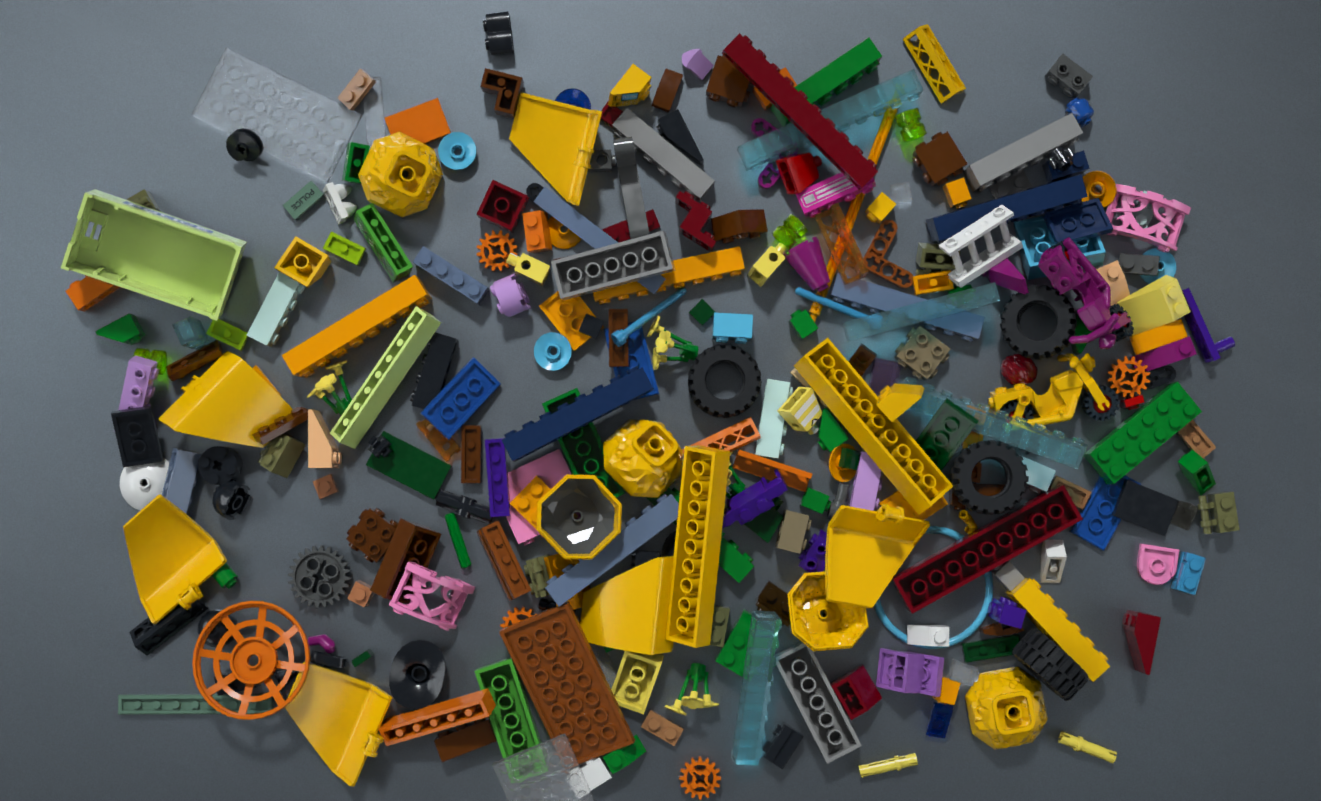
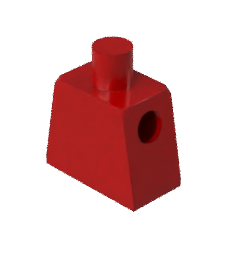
M810 152L776 160L787 194H799L819 178L817 167L822 165V160L819 156L813 157Z

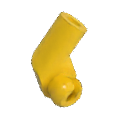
M966 510L959 512V518L967 525L964 531L968 534L976 531L978 526L972 516Z

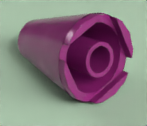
M816 236L812 238L813 242L806 240L788 250L789 255L787 253L783 255L813 291L821 292L828 288L827 284L830 282L820 243Z

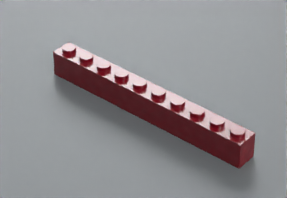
M739 33L723 50L722 54L858 190L862 189L878 173L877 165L871 159L867 160L862 155L863 151L858 146H853L849 142V137L844 132H839L831 119H825L821 115V109L815 104L811 105L807 101V95L801 90L798 92L793 87L794 83L787 76L784 78L779 73L780 69L774 63L770 64L765 59L766 55L760 49L756 50L752 46L753 42L746 35L742 36Z

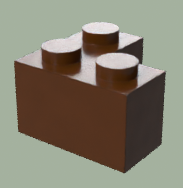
M485 68L480 86L482 91L497 95L494 108L496 115L514 119L519 95L522 93L524 85L523 78Z
M764 209L736 210L711 219L714 240L723 241V244L733 243L735 238L737 240L746 239L748 236L750 239L760 238L761 234L768 232Z

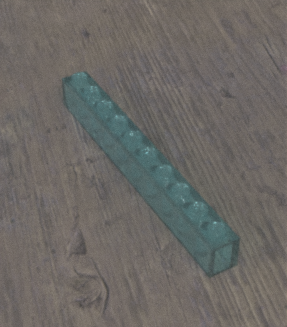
M913 69L821 110V115L825 119H831L839 132H844L850 129L852 124L860 125L866 122L870 116L878 117L884 114L886 109L892 108L894 110L903 105L902 102L909 100V102L917 100L920 98L923 88ZM790 123L738 146L737 151L746 171L750 169L756 171L762 168V164L768 161L769 164L774 163L784 154L790 156L796 153L798 148L802 146L808 148L813 144Z
M911 377L902 378L898 382V384L921 385L916 383L917 380ZM927 383L922 385L925 388L922 398L910 407L913 410L934 416L947 398L979 420L972 431L1075 469H1079L1088 446L1081 438L1073 437L1071 439L1065 437V433L1054 430L1051 432L1046 430V426L1042 424H1029L1025 418L1016 416L1015 419L1008 416V412L990 410V406L983 403L976 405L971 403L972 400L963 396H960V398L954 397L952 392L947 390L940 392L935 390V386Z

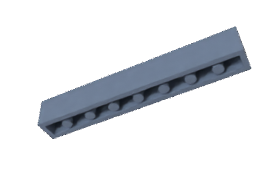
M837 273L829 296L837 303L844 304V302L852 304L851 307L861 310L865 307L870 309L869 312L881 315V313L888 314L890 319H905L907 324L914 326L922 324L925 325L927 330H942L944 335L954 337V335L962 336L961 339L967 342L979 339L985 319L981 315Z
M662 495L656 500L657 505L653 508L649 505L641 511V517L638 519L633 517L625 523L627 527L592 560L578 559L580 562L575 566L569 564L562 570L564 574L557 578L555 575L546 582L548 586L545 589L556 604L561 606L675 521L678 517L679 503L673 495Z

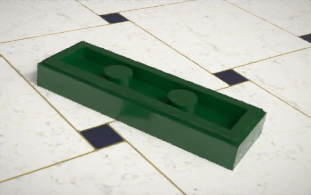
M1013 634L961 643L964 662L969 663L1013 655V648L1020 641V635Z

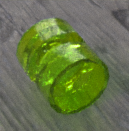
M918 108L904 111L895 116L898 127L902 128L900 134L903 142H909L927 134L924 123H920L921 115Z
M790 214L783 221V226L779 225L772 232L773 237L779 243L784 244L788 250L797 243V238L801 239L808 232L805 225L793 214Z
M137 348L133 357L136 355L157 361L158 375L165 373L167 366L166 351L152 350L150 352L149 349Z

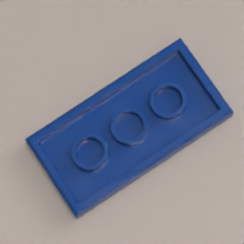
M641 326L628 336L629 367H613L615 377L620 375L621 378L628 375V370L636 366L638 369L643 367L653 387V391L638 399L659 394L645 335ZM606 328L604 333L609 349V328Z
M473 357L420 414L449 440L501 383Z
M1125 475L1115 484L1107 485L1100 476L1091 491L1092 493L1084 509L1080 511L1083 520L1072 525L1069 532L1104 551L1121 521L1120 518L1112 516L1125 479L1137 484L1140 483Z

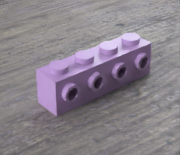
M136 355L129 360L119 410L151 406L149 401L155 391L153 382L159 373L157 361Z

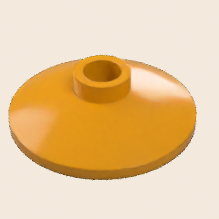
M1091 171L1082 177L1088 196L1082 198V202L1099 198L1104 208L1114 200L1117 188L1115 181L1109 174L1103 171ZM1096 185H1100L1102 190L1098 191Z
M553 216L549 218L548 222L553 246L559 249H570L581 241V238L570 229L566 232H561V227L564 225Z
M841 444L831 452L829 471L835 480L847 482L855 476L856 470L838 467L842 448L855 450V448L849 444Z

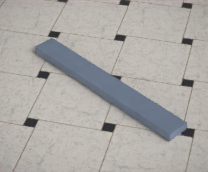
M546 187L542 189L533 201L594 249L618 243ZM657 275L637 282L655 295L666 279L661 275Z

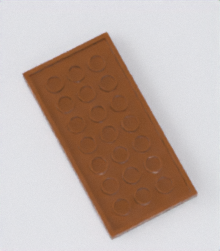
M569 601L561 606H556L502 628L499 631L565 769L635 742V738Z

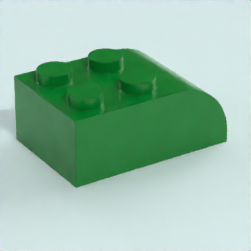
M743 609L727 636L724 646L721 647L716 655L715 661L749 681L770 646L777 628Z

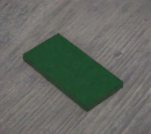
M946 398L916 439V442L942 471L979 420Z
M383 431L381 435L392 443L389 447L392 452L387 457L381 456L380 458L371 454L366 465L435 500L452 465Z

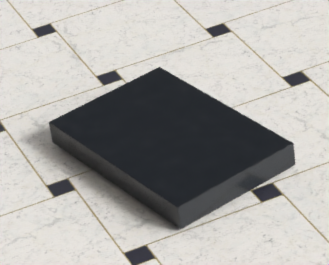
M152 406L111 412L123 467L163 461Z
M1125 479L1112 516L1165 536L1179 500Z

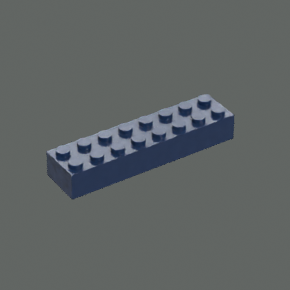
M1082 174L926 219L931 241H937L938 244H941L1000 205L1005 206L1014 213V216L1008 220L1017 222L1027 219L1026 215L1028 214L1029 217L1044 214L1045 209L1048 212L1064 208L1063 204L1068 206L1081 203L1082 198L1088 196Z
M636 366L628 370V375L622 378L620 375L609 380L611 384L605 387L601 384L593 388V393L587 396L585 393L574 398L576 402L570 405L566 402L558 406L557 412L551 414L549 411L539 416L540 420L535 423L534 421L522 425L523 429L518 432L512 430L506 433L502 442L511 460L516 462L653 391V387L643 367L638 369Z

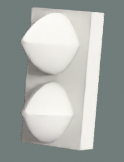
M331 182L326 184L322 191L339 225L346 222L347 218L355 213L357 205L341 201L350 194L352 186L345 184L334 185Z

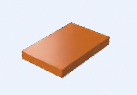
M438 98L385 117L390 134L400 131L424 144L443 138L451 133Z

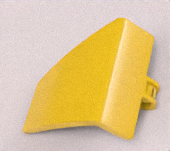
M520 93L509 140L569 204L576 206L580 204L587 171L591 167V156L595 151L593 147L602 111L589 110L526 93Z
M226 351L200 378L194 375L192 380L181 388L184 394L159 417V421L176 432L264 448L269 442L262 445L255 441L252 434L258 432L257 430L260 427L269 426L274 423L276 418L287 416L293 409L241 357Z
M160 494L123 526L139 598L153 624H157L178 604L186 610L190 609L193 602L203 597L199 586L227 562L217 541L186 513Z
M882 504L878 511L841 505L827 527L825 552L826 600L872 609L912 549L930 527L929 521L904 517V508L900 506L895 508L890 507L888 504Z
M674 556L657 557L584 592L580 626L589 643L648 655L672 652L674 642L666 640L665 636Z
M310 663L308 675L301 691L285 709L331 772L349 786L354 787L367 756L376 758L379 745L384 741V738L378 734V729L390 705L392 696L372 683ZM299 671L288 697L297 688L303 672Z

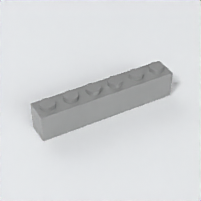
M628 108L612 124L613 133L619 139L632 137L635 152L639 150L643 154L642 158L649 164L653 162L658 166L657 170L662 175L670 176L672 178L671 182L678 188L682 186L695 197L694 200L700 201L714 185L715 181Z

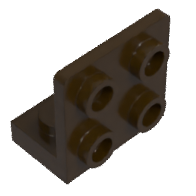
M768 580L756 598L757 610L764 615H771L774 618L773 621L780 626L785 625L788 627L790 625L788 593Z

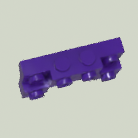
M778 469L774 470L777 478L767 482L765 477H762L757 483L732 498L725 500L727 508L724 509L722 529L731 526L737 520L741 525L750 522L756 516L769 511L771 507L775 506L772 499L781 496L788 490Z

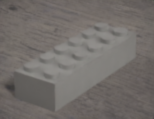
M1070 113L969 165L963 174L973 192L977 190L983 192L990 188L994 181L998 184L1006 180L1011 175L1010 173L1015 175L1028 167V164L1033 166L1045 158V155L1049 158L1050 153L1056 148L1063 147L1066 149L1074 145L1075 142L1079 141L1078 137L1083 132L1073 113Z
M664 231L551 261L560 299L562 300L676 271L667 235Z
M800 641L773 655L772 658L826 763L828 764L861 747L862 745L814 652Z

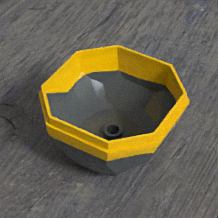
M566 474L537 502V531L563 559L592 560L621 533L622 504L595 475ZM575 512L581 514L579 519H574Z

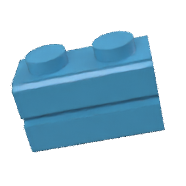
M1181 552L1174 576L1175 580L1172 582L1171 589L1196 595L1206 558L1188 552Z

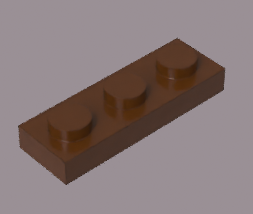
M608 309L609 367H629L628 339L625 344L618 347L611 338V334L616 330L620 331L628 327V309Z
M215 340L166 366L170 380L173 382L181 379L186 374L202 368L203 365L219 359L223 355L220 342Z
M304 407L294 408L287 416L278 417L269 426L260 427L257 430L258 432L252 434L255 441L263 445L308 420V409Z
M481 425L461 426V483H481Z

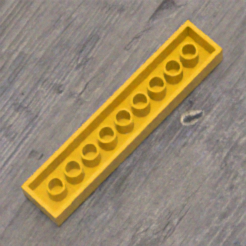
M826 338L810 350L794 365L795 369L919 515L930 508L953 487L952 483L897 419L891 422L877 407L878 396L829 338Z
M700 445L685 446L665 636L666 640L694 648L709 646L711 642L730 451Z

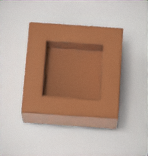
M332 474L312 481L319 499L339 492Z

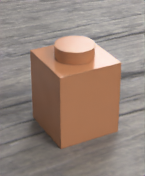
M358 580L355 582L347 599L362 607H367L375 593L370 591L371 585Z

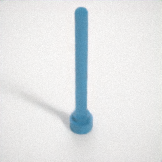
M684 287L680 288L626 329L616 330L611 334L613 342L618 347H621L627 342L626 340L630 334L685 295L687 290Z
M798 287L795 289L797 295L866 322L870 329L878 331L881 326L882 316L877 314L869 316Z

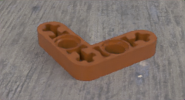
M885 220L876 232L862 260V266L868 272L895 286L907 289L913 284L912 273L883 258L898 229L897 224L893 220ZM888 224L892 225L891 229L893 230V232L890 231L887 234L886 238L878 236L879 233L882 236L885 233L886 229L884 228V226H887ZM878 240L883 241L885 244V248L882 251L875 249L874 244ZM871 258H874V263H876L877 265L880 264V261L883 262V264L879 268V272L876 271V269L878 268L877 266H867L868 262L866 261V259L870 260ZM885 266H890L893 269L891 276L883 274ZM898 270L900 271L898 275L901 277L907 275V280L910 282L903 285L900 278L897 277L896 281L892 278L895 277Z

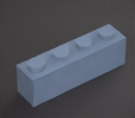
M424 246L413 260L415 265L479 306L490 290L487 286Z
M173 448L162 496L184 513H187L188 506H191L193 499L191 495L192 488L197 483L196 472L199 469L198 459L201 454Z

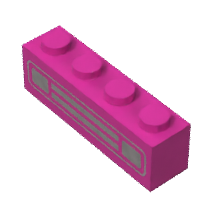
M839 173L806 188L801 193L796 194V197L805 217L810 216V218L821 214L820 211L824 209L831 210L844 200L849 202L855 199L857 194L871 192L876 183L874 178H872L862 189L858 190L842 173Z

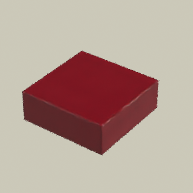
M607 102L601 110L600 120L612 127V124L623 111L615 106L610 107Z

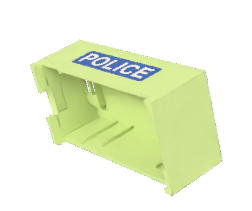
M96 189L84 193L77 215L78 220L71 241L68 243L61 269L71 270L208 316L216 321L221 317L247 244L246 241ZM89 222H93L94 226L91 235L87 237L85 234ZM99 224L102 225L99 238L96 240L93 237Z

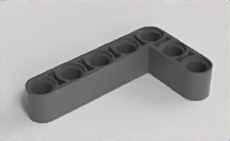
M632 137L615 139L613 144L630 238L634 239L649 235Z

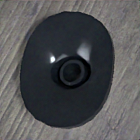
M425 640L410 641L401 647L395 655L389 675L391 695L398 704L409 709H421L429 706L436 700L443 687L446 672V663L442 651L432 642Z

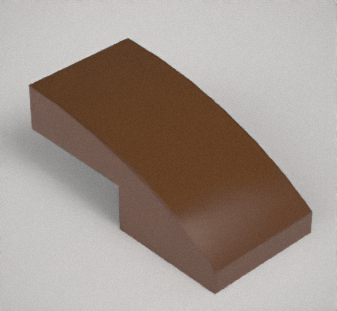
M666 68L651 106L670 112L683 74Z
M861 343L848 362L862 377L877 354Z
M999 622L979 628L981 633L994 636L1011 635L1024 631L1023 626L1021 629L1009 625L1002 628Z

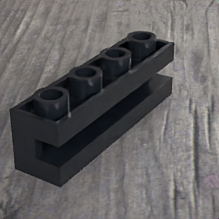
M436 332L427 343L429 347L428 353L424 354L421 364L424 366L422 373L419 372L416 378L418 386L416 391L413 390L411 394V406L424 409L444 388L458 339Z

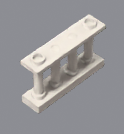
M1000 205L939 245L941 250L952 256L955 270L950 272L948 276L958 287H963L1023 248L1022 242L1010 234L1006 220L1014 216L1011 210ZM999 225L1003 239L994 244L990 231ZM984 236L987 249L978 254L974 241ZM968 246L971 259L962 264L958 251Z

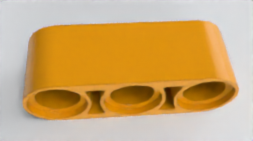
M1182 319L1130 336L1129 339L1134 353L1137 355L1186 338L1188 335Z

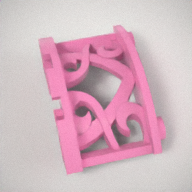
M1116 184V196L1108 205L1106 214L1111 223L1115 212H1123L1124 215L1116 219L1121 220L1122 225H1112L1113 231L1107 235L1117 236L1118 234L1138 239L1158 247L1157 250L1169 253V250L1177 251L1176 243L1185 215H1189L1191 207L1175 199L1167 200L1163 198L1164 195L1152 191H1147L1146 194L1143 191H1137L1136 187ZM1119 197H1121L1122 208L1116 209ZM1134 200L1140 202V207L1130 208V206H1135ZM1150 203L1152 204L1154 216L1160 222L1152 227L1143 229L1137 223L1132 213L1141 211ZM1159 208L1164 209V213L1161 215L1158 212ZM1165 226H1167L1170 229L1169 234L1167 229L1164 228ZM1162 233L1166 236L1168 235L1166 241L1161 238Z
M407 562L405 572L392 600L389 602V606L393 607V611L400 615L407 613L449 631L450 629L457 628L455 622L468 594H473L475 586L446 575L445 577H437V572L415 562ZM412 572V586H409L406 583ZM426 582H431L429 588H421V586L426 587ZM442 585L441 595L446 602L435 609L429 610L422 593H433ZM403 590L413 591L414 595L406 594L404 596L406 599L411 600L409 604H403L398 601ZM449 590H451V593L448 594L449 596H451L450 598H448L447 592ZM417 607H419L420 610H421V612H420V611H417V610H414V609H416Z

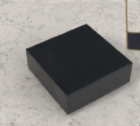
M586 313L579 332L597 339L604 321Z

